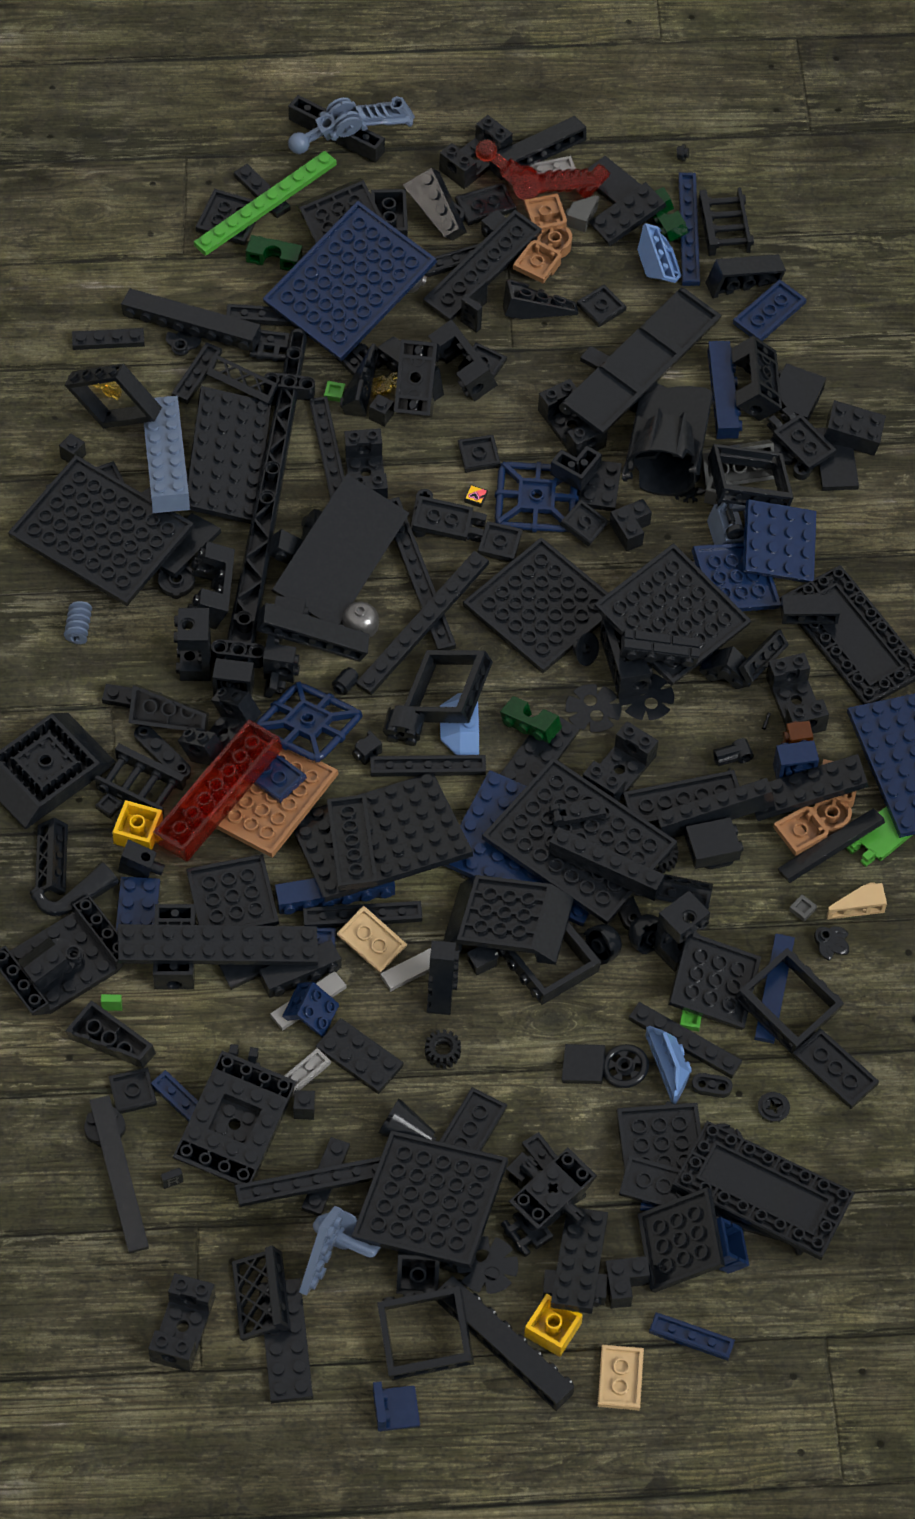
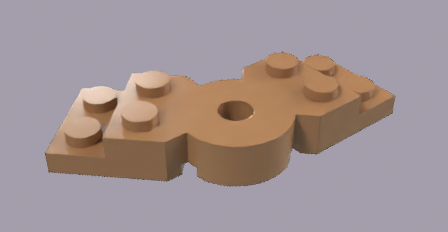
M558 193L524 200L528 219L540 227L542 233L537 237V240L530 241L513 264L514 270L543 284L549 276H553L561 265V258L568 255L572 248V233L567 228V218Z
M823 759L822 765L833 761ZM856 791L816 803L814 808L803 807L775 822L773 828L796 856L850 823L852 816L851 808L854 805Z

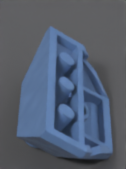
M645 223L637 250L646 277L676 283L682 275L673 248L666 237L660 233L661 230L658 226Z
M462 693L456 694L441 704L440 707H457ZM478 701L469 723H440V740L455 755H479Z
M648 1026L646 1028V1039L671 1103L677 1104L688 1083L689 1074L692 1072L690 1063L685 1061L684 1048L682 1044H678L676 1037L663 1030Z

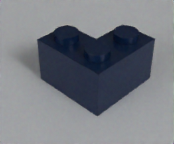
M803 740L791 744L782 743L776 746L773 761L776 779L818 766L819 757L814 740Z

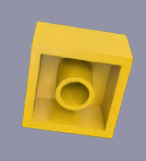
M125 800L112 832L113 843L125 847L127 840H131L152 850L163 824L162 810Z
M546 1294L525 1326L524 1337L561 1357L581 1326L583 1314L575 1311L550 1308L552 1296Z

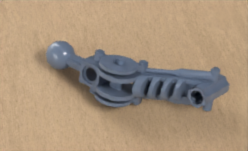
M396 96L392 99V102L371 105H356L349 98H338L327 106L326 112L323 111L319 114L320 117L316 119L318 127L306 134L300 132L292 134L289 137L288 146L293 153L303 154L308 150L310 142L323 135L327 141L330 139L335 141L338 137L353 135L360 129L365 131L368 129L367 126L407 124L410 127L413 125L415 116L403 97Z

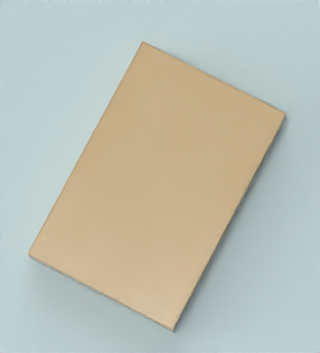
M364 905L337 932V936L379 973H382L407 947V944Z
M602 1345L597 1407L640 1410L644 1348Z

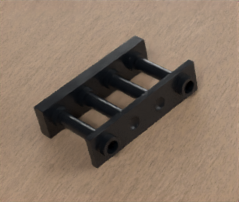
M741 187L737 188L736 197L711 198L708 197L707 190H700L698 202L708 256H715L716 248H719V246L745 244L746 253H750L751 246L754 245V237L750 235L745 210L746 196L742 194ZM737 204L738 210L713 212V210H710L712 205ZM740 217L741 224L718 226L713 224L714 219ZM719 232H743V238L719 239L715 237Z
M119 743L115 748L117 762L105 779L98 775L95 777L96 788L105 794L109 792L124 802L127 800L160 809L164 819V808L162 805L173 789L177 788L183 791L186 786L185 775ZM124 764L134 767L122 786L112 783ZM140 772H144L150 775V778L140 793L137 795L129 791V788ZM161 780L167 783L155 803L145 799L156 781Z

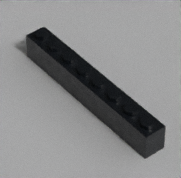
M129 288L121 303L123 315L128 318H135L146 323L159 325L160 327H167L178 332L206 338L210 341H217L228 346L241 348L242 350L254 352L262 337L260 324Z
M452 1276L438 1289L442 1290L447 1285L460 1286L463 1293L469 1332L555 1411L574 1394V1383L567 1376L563 1377L552 1362L548 1363L538 1349H533L527 1344L528 1342L521 1334L517 1335L507 1321H502L497 1317V1313L492 1307H486L482 1303V1299L476 1293L472 1294L462 1280H457ZM455 1297L435 1300L459 1322Z

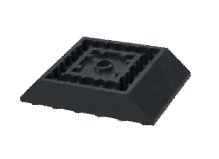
M51 713L0 750V803L26 830L94 781L97 775L101 776L112 768L116 761L69 713ZM43 759L51 760L47 765L41 764Z
M222 1050L173 1155V1159L236 1185L253 1182L286 1112L297 1081ZM237 1121L240 1124V1128L232 1130L229 1127V1123Z

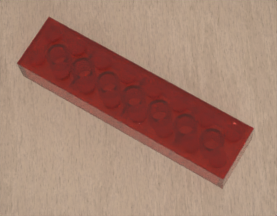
M248 720L153 831L157 844L188 862L283 748L279 737L253 721Z

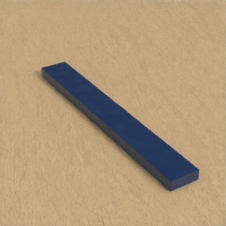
M679 173V213L684 219L689 232L680 237L682 286H700L696 173Z

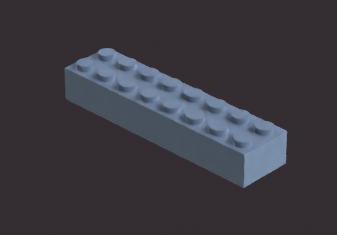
M178 396L156 397L154 399L160 404L162 409L155 421L144 423L153 513L190 510Z

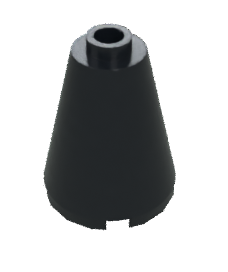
M399 1098L378 1132L385 1137H389L391 1131H396L430 1140H436L437 1138L434 1136L435 1131Z

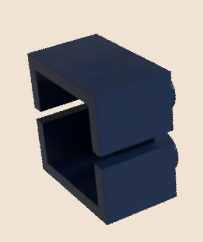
M722 1217L717 1218L725 1266L719 1269L729 1274L750 1266L742 1227Z

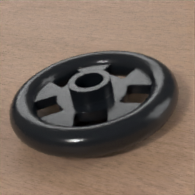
M622 1044L613 1047L605 1054L603 1077L612 1086L630 1088L638 1085L646 1077L649 1070V1060L644 1051L639 1047L631 1044ZM629 1052L636 1055L634 1059L627 1057ZM618 1054L620 1058L614 1062L612 1059ZM635 1064L641 1065L640 1071H634ZM625 1065L629 1066L626 1069H622V1067ZM613 1068H615L616 1072L618 1073L614 1076H612L610 1073V1070ZM631 1075V1079L622 1080V1076Z

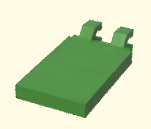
M887 807L879 812L884 818L885 823L849 845L846 849L853 854L863 845L867 851L862 855L863 859L860 862L865 867L876 858L882 861L912 836L899 838Z

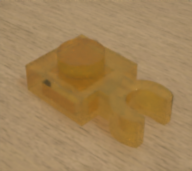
M397 372L391 373L388 378H385L384 375L374 378L371 389L374 398L378 394L384 396L391 393V387L396 388L397 381L393 380L397 378Z
M116 382L93 385L96 388H101L102 392L108 397L118 400L121 396V387Z

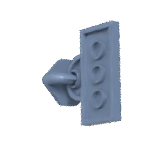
M334 1206L330 1212L316 1218L313 1223V1229L317 1233V1237L299 1293L307 1296L311 1289L315 1290L319 1279H323L327 1269L324 1265L328 1263L331 1257L333 1246L339 1249H350L366 1257H374L381 1247L369 1245L352 1238L357 1223L354 1215Z

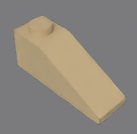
M868 883L828 907L827 920L885 913L887 901L883 884Z

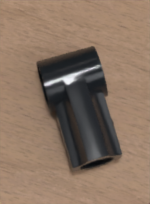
M746 738L737 739L732 745L713 750L714 761L718 766L736 761L746 763L754 757Z

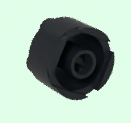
M396 705L394 709L389 707L383 727V733L387 736V741L396 743L399 740L404 741L409 746H415L421 737L425 720L424 714L420 713L419 715L415 713L416 709L408 706Z

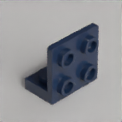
M314 982L298 983L282 1017L287 1021L300 1019L316 1034L323 1037L339 1007V1003Z
M381 1381L373 1382L378 1432L420 1426L414 1385L382 1389Z

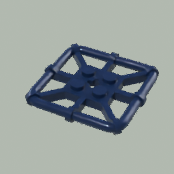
M504 461L500 464L498 470L497 490L494 495L496 498L495 521L499 524L523 530H532V532L536 533L537 531L569 532L561 525L537 524L538 513L551 514L561 523L565 517L554 507L555 501L568 502L570 512L579 501L577 489L570 486V494L555 493L556 486L563 481L557 478L553 480L540 479L541 471H550L551 464H541L538 461L537 463ZM514 469L536 470V479L523 478ZM505 473H508L519 484V491L504 490ZM535 493L539 494L540 498H534L533 496H535ZM518 498V505L502 516L503 499ZM520 512L533 513V523L508 522V520Z
M299 681L289 687L277 701L275 700L270 704V708L253 725L254 733L280 745L282 749L290 750L317 763L345 740V736L362 718V712L334 698L333 694H326ZM297 692L300 702L294 708L285 705L284 703ZM304 692L321 699V701L317 705L306 701ZM327 705H334L344 711L331 713L325 710ZM279 711L287 715L281 720L268 721ZM351 719L340 731L329 726L332 721ZM285 728L291 731V733L283 739L266 730ZM322 732L334 737L319 752L316 738ZM298 736L310 740L313 753L292 742Z

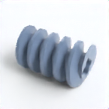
M73 602L68 607L64 637L71 643L85 644L87 642L90 617L92 615V606L87 602Z

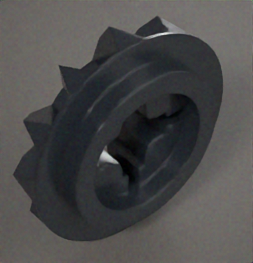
M768 1092L758 1101V1113L761 1114L763 1119L769 1120L770 1123L773 1121L780 1122L784 1118L786 1119L789 1114V1101L778 1092ZM771 1103L775 1107L778 1106L776 1113L772 1109L769 1110Z

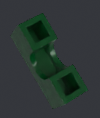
M662 187L655 192L665 202L666 207L652 216L656 225L661 226V234L664 237L667 236L668 240L672 242L689 232L679 211L667 214L674 209V206L665 188Z
M251 235L246 249V262L263 266L267 258L278 257L280 259V269L290 271L303 257L302 245Z
M512 696L500 711L502 721L507 727H513L523 734L533 736L539 741L550 743L562 728L559 716L545 709L538 715L530 717L532 713L529 703L515 696Z

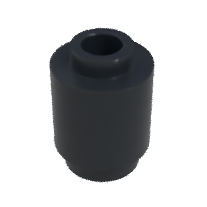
M351 667L343 669L332 682L333 690L337 694L346 695L358 681L359 675L357 671Z

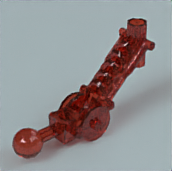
M482 140L477 144L475 150L476 156L484 162L491 161L500 168L501 176L512 184L514 193L522 200L535 198L539 193L546 191L548 193L556 190L557 192L564 190L565 192H570L577 188L576 191L583 198H588L593 195L610 175V172L601 164H598L593 171H588V168L580 171L579 169L572 171L571 169L564 171L560 169L554 172L553 170H548L539 174L536 169L529 165H520L512 158L508 161L497 153L496 144L490 140Z

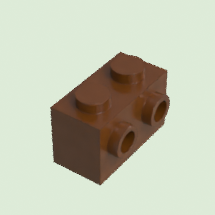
M794 721L787 724L786 731L783 732L784 741L781 744L798 743L803 740L813 741L810 721Z

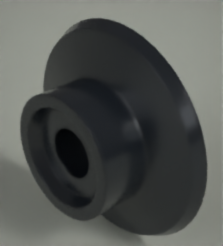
M591 632L583 634L573 645L574 655L579 663L584 666L591 665L599 653L598 639Z

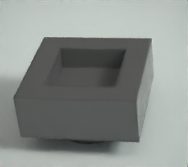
M801 895L790 906L789 911L805 922L816 911L817 905L804 895Z

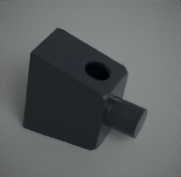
M127 840L121 855L118 872L137 878H149L151 872L162 876L165 865L155 861L157 854L155 851Z

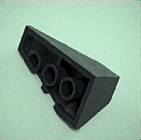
M510 279L506 280L503 310L505 316L509 318L531 319L577 315L578 308L576 302L558 295H553L552 297L545 293L543 289L539 288L536 291L529 288L527 283Z
M376 344L370 346L345 389L344 397H341L340 407L345 415L364 417L367 415L379 355Z

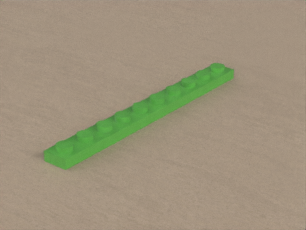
M326 151L322 152L196 239L194 246L207 256L335 167L337 160Z

